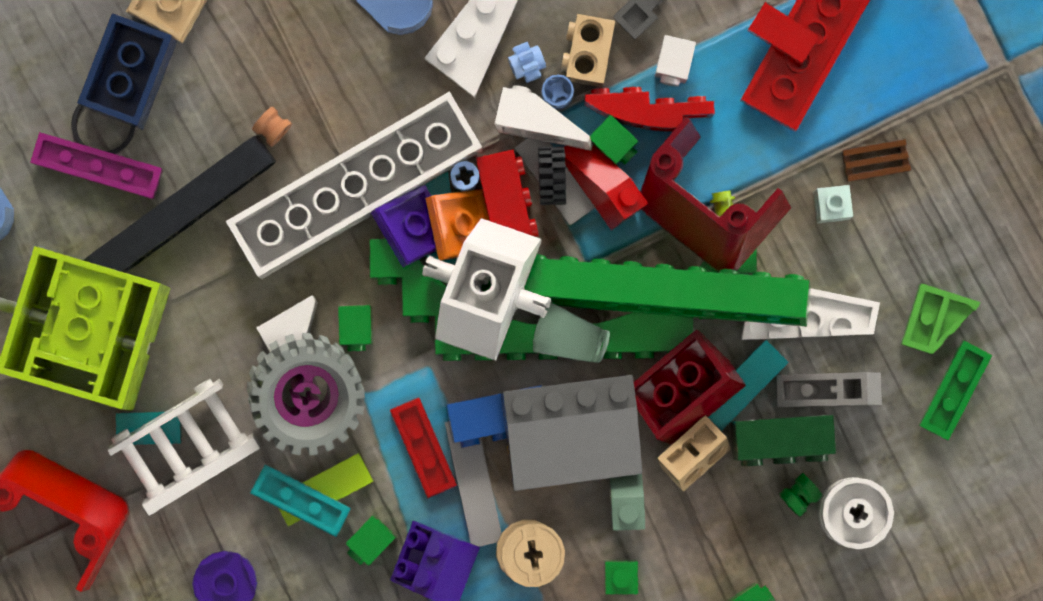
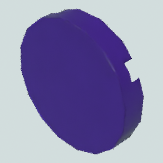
M231 551L212 553L203 559L195 571L192 582L194 595L198 601H252L258 584L256 571L250 561L239 553Z

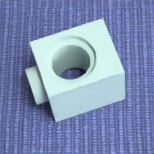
M850 185L817 188L813 192L817 224L844 221L853 217Z

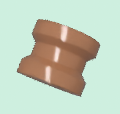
M272 106L257 120L252 131L263 135L266 138V143L273 147L288 132L292 123L288 119H282L278 115V110Z

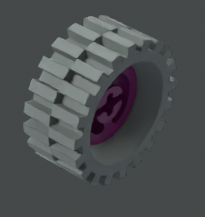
M302 333V340H295L293 334L285 336L287 343L279 346L277 340L269 345L271 352L266 355L262 351L257 357L259 365L257 367L252 365L250 369L251 382H247V393L254 422L257 428L261 429L263 437L268 442L273 439L275 447L284 451L286 446H289L292 454L300 455L301 448H307L309 455H317V447L324 445L328 452L335 448L332 442L338 437L343 443L349 438L346 431L348 427L355 430L359 424L356 415H363L364 404L361 399L365 398L362 380L353 360L348 353L345 354L343 348L335 342L331 345L328 338L319 335L318 340H313L311 333ZM315 376H320L327 382V393L320 404L317 394L321 395V392L314 378ZM290 378H292L290 381L292 389H289L295 407H289L282 400L283 388ZM304 387H309L310 391H306L305 396H300V393L304 391Z

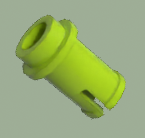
M730 190L711 193L713 200H710V203H713L715 214L719 217L727 208L733 205L732 200L735 199V196H731Z

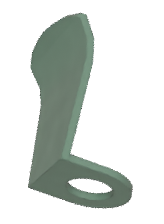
M550 303V307L545 308L548 311L544 318L540 317L536 326L533 352L599 363L606 352L610 332Z

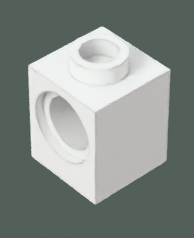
M668 35L664 36L655 72V77L661 78L660 83L679 87V83L686 84L696 42Z

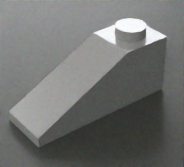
M881 373L777 375V407L882 405Z

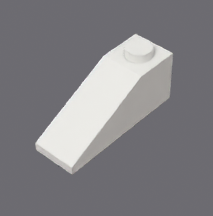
M513 86L512 89L503 87L494 123L499 133L585 150L592 149V142L588 134L535 93H531L529 88L523 86Z

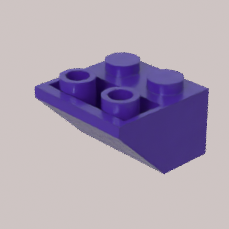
M413 520L390 581L433 601H460L480 547Z

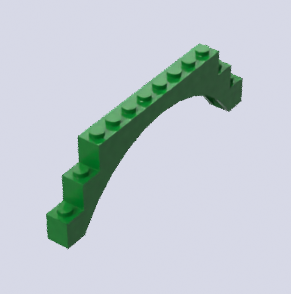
M370 239V278L377 280V285H397V279H402L403 317H410V323H429V317H435L436 335L440 304L447 286L439 280L423 276L424 265L419 260L403 268L386 239ZM757 249L737 270L739 274L752 275L753 272H757ZM704 261L699 266L705 268L707 272H717ZM633 312L605 322L593 323V325L610 332L609 343L603 359H622V353H635V359H653L654 352H667L668 354L693 332V317ZM699 318V320H713L707 318ZM511 320L499 354H507V360H526V354H539V360H558V356L533 352V339L537 324H527ZM435 339V354L442 355V361H462V355H474L475 361H493L492 359Z

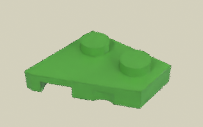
M920 283L900 345L933 354L961 326V323L979 307L980 302Z

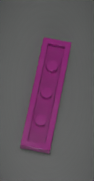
M41 132L38 134L30 161L34 165L153 200L155 199L163 169Z

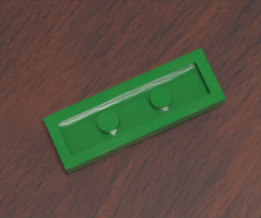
M964 340L961 341L918 426L949 441L992 355Z

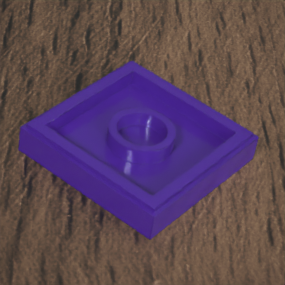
M425 185L389 201L371 212L403 268L437 251L425 199L430 197L431 194Z

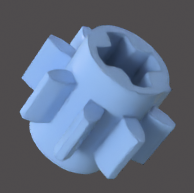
M528 42L513 47L515 55L508 57V61L515 78L524 77L526 83L541 78L539 70L546 68V63L538 45L530 48Z

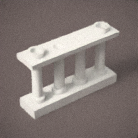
M211 379L202 382L194 388L196 393L133 432L130 433L128 429H125L111 438L113 444L108 448L109 454L112 456L122 450L147 490L145 493L147 498L143 500L142 506L149 516L260 449V442L254 433L246 436L245 433H240L215 393L223 388V383L220 379L214 383ZM202 400L206 401L230 440L228 442L230 447L221 453L212 449L188 411L189 408ZM176 416L203 457L201 458L202 464L193 470L189 466L185 467L160 427ZM148 433L175 474L173 476L175 481L165 487L162 483H157L133 445V442Z

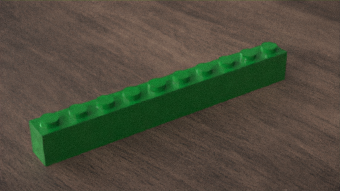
M541 254L536 255L524 286L525 290L549 297L552 304L562 307L807 327L811 292L810 280H805L803 276L797 274H787L785 278L772 277L767 272H753L752 275H742L736 270L722 269L720 273L707 272L705 268L697 266L688 267L687 270H679L668 264H657L654 268L642 267L641 263L626 261L623 265L611 264L610 261L604 259L579 262L577 258L562 256L559 260L547 259L546 256ZM490 281L487 285H483V292L491 288L492 284Z

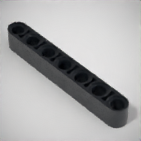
M258 135L253 136L98 248L83 261L127 273L267 171L276 163V160Z

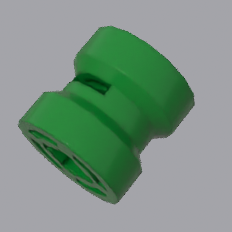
M804 473L795 478V484L790 488L785 487L779 493L781 499L799 518L807 512V507L811 503H817L824 497L821 491Z

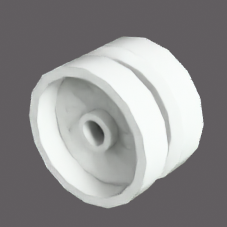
M856 477L837 480L823 493L824 497L819 500L817 514L820 527L829 539L841 546L854 549L873 547L886 537L892 527L894 510L891 498L883 487L872 480ZM851 507L858 508L860 511L856 519H853V515L849 514Z

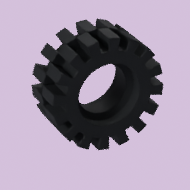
M538 147L540 205L566 204L564 147Z

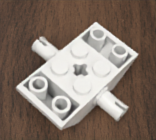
M481 218L464 241L455 265L429 256L426 260L429 267L424 265L423 276L448 283L440 304L435 339L496 361L514 312L518 308L544 318L548 312L545 310V307H550L551 298L529 292L524 287L542 240ZM490 281L492 284L491 288L483 292L480 286L482 284L487 285Z

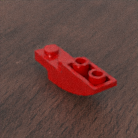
M642 87L623 88V93H610L609 88L591 89V94H587L584 97L585 106L606 118L611 114L621 124L652 131L673 132L685 117L688 119L712 118L715 114L714 101H706V96L688 97L687 102L674 103V98L655 99V104H650L649 91L642 92Z

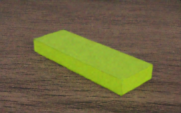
M358 453L308 479L303 484L338 501L374 482L361 455ZM278 508L288 527L301 520Z

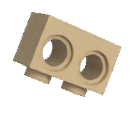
M577 14L576 23L569 22L566 40L572 41L570 54L564 53L561 72H566V77L571 82L603 88L615 25L614 20ZM591 27L596 29L599 38L594 42L584 41L581 37V32L585 28ZM583 58L590 60L593 64V70L587 74L578 72L575 67L578 60Z
M705 415L657 459L662 470L684 492L729 452L731 448L727 437Z

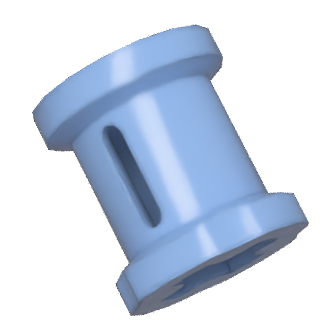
M468 161L455 164L450 173L454 188L461 192L474 190L480 180L477 167ZM466 169L468 174H474V176L470 177L468 185H464L462 180H456V178L460 177V171Z

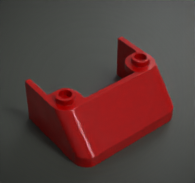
M22 450L15 454L0 473V511L5 512L14 509L19 504L23 495L80 524L74 536V547L80 555L91 561L80 579L76 590L80 592L89 590L129 516V505L123 497L34 450Z

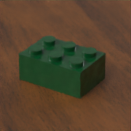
M833 415L730 422L733 460H741V466L744 467L763 465V459L773 458V464L796 463L795 457L805 456V462L828 461L829 454H836Z

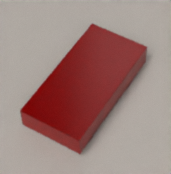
M766 2L747 30L800 64L804 62L819 38V35Z

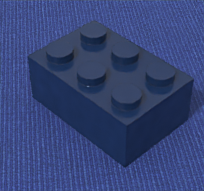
M112 13L77 103L85 109L143 130L175 49L176 39L172 35Z

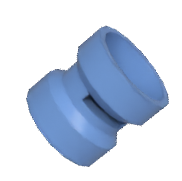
M559 74L547 78L542 87V100L555 110H561L569 106L574 93L573 84L570 79Z

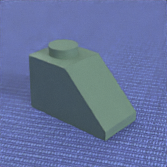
M642 474L609 478L612 530L645 529Z

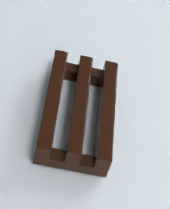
M906 139L842 150L847 182L910 172L911 165L908 160L909 154L906 149ZM895 148H899L900 152L897 154L885 155L857 161H850V156L861 155L866 153L878 152ZM897 160H901L902 166L857 174L852 172V168Z

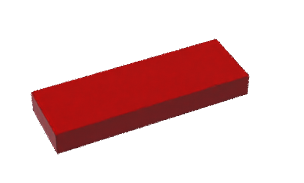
M420 397L390 409L427 498L457 486Z

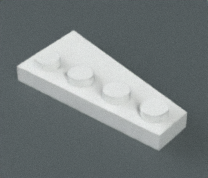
M811 289L807 327L744 322L741 340L872 335L875 330L880 302Z

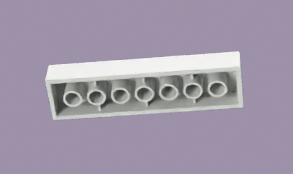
M449 91L230 218L226 223L255 273L260 279H263L372 216L371 212L375 208L425 185L451 170L455 164L467 161L483 151L482 146Z

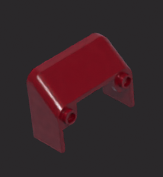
M685 117L651 158L640 190L648 204L641 210L718 273L722 269L737 271L792 207L783 191L777 188L757 212L745 204H734L727 208L719 217L677 184L674 180L683 169V158L701 138L692 121Z

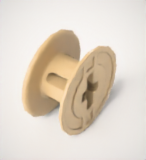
M523 519L512 523L502 532L497 542L496 558L502 571L514 582L525 587H540L550 583L560 573L564 564L565 549L561 538L552 528L537 520ZM528 541L530 546L537 550L536 554H532L533 565L524 556V552H529Z

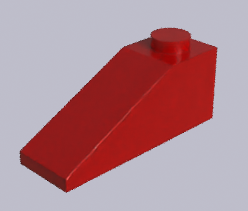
M593 144L591 150L564 146L565 166L611 231L648 204L632 179Z

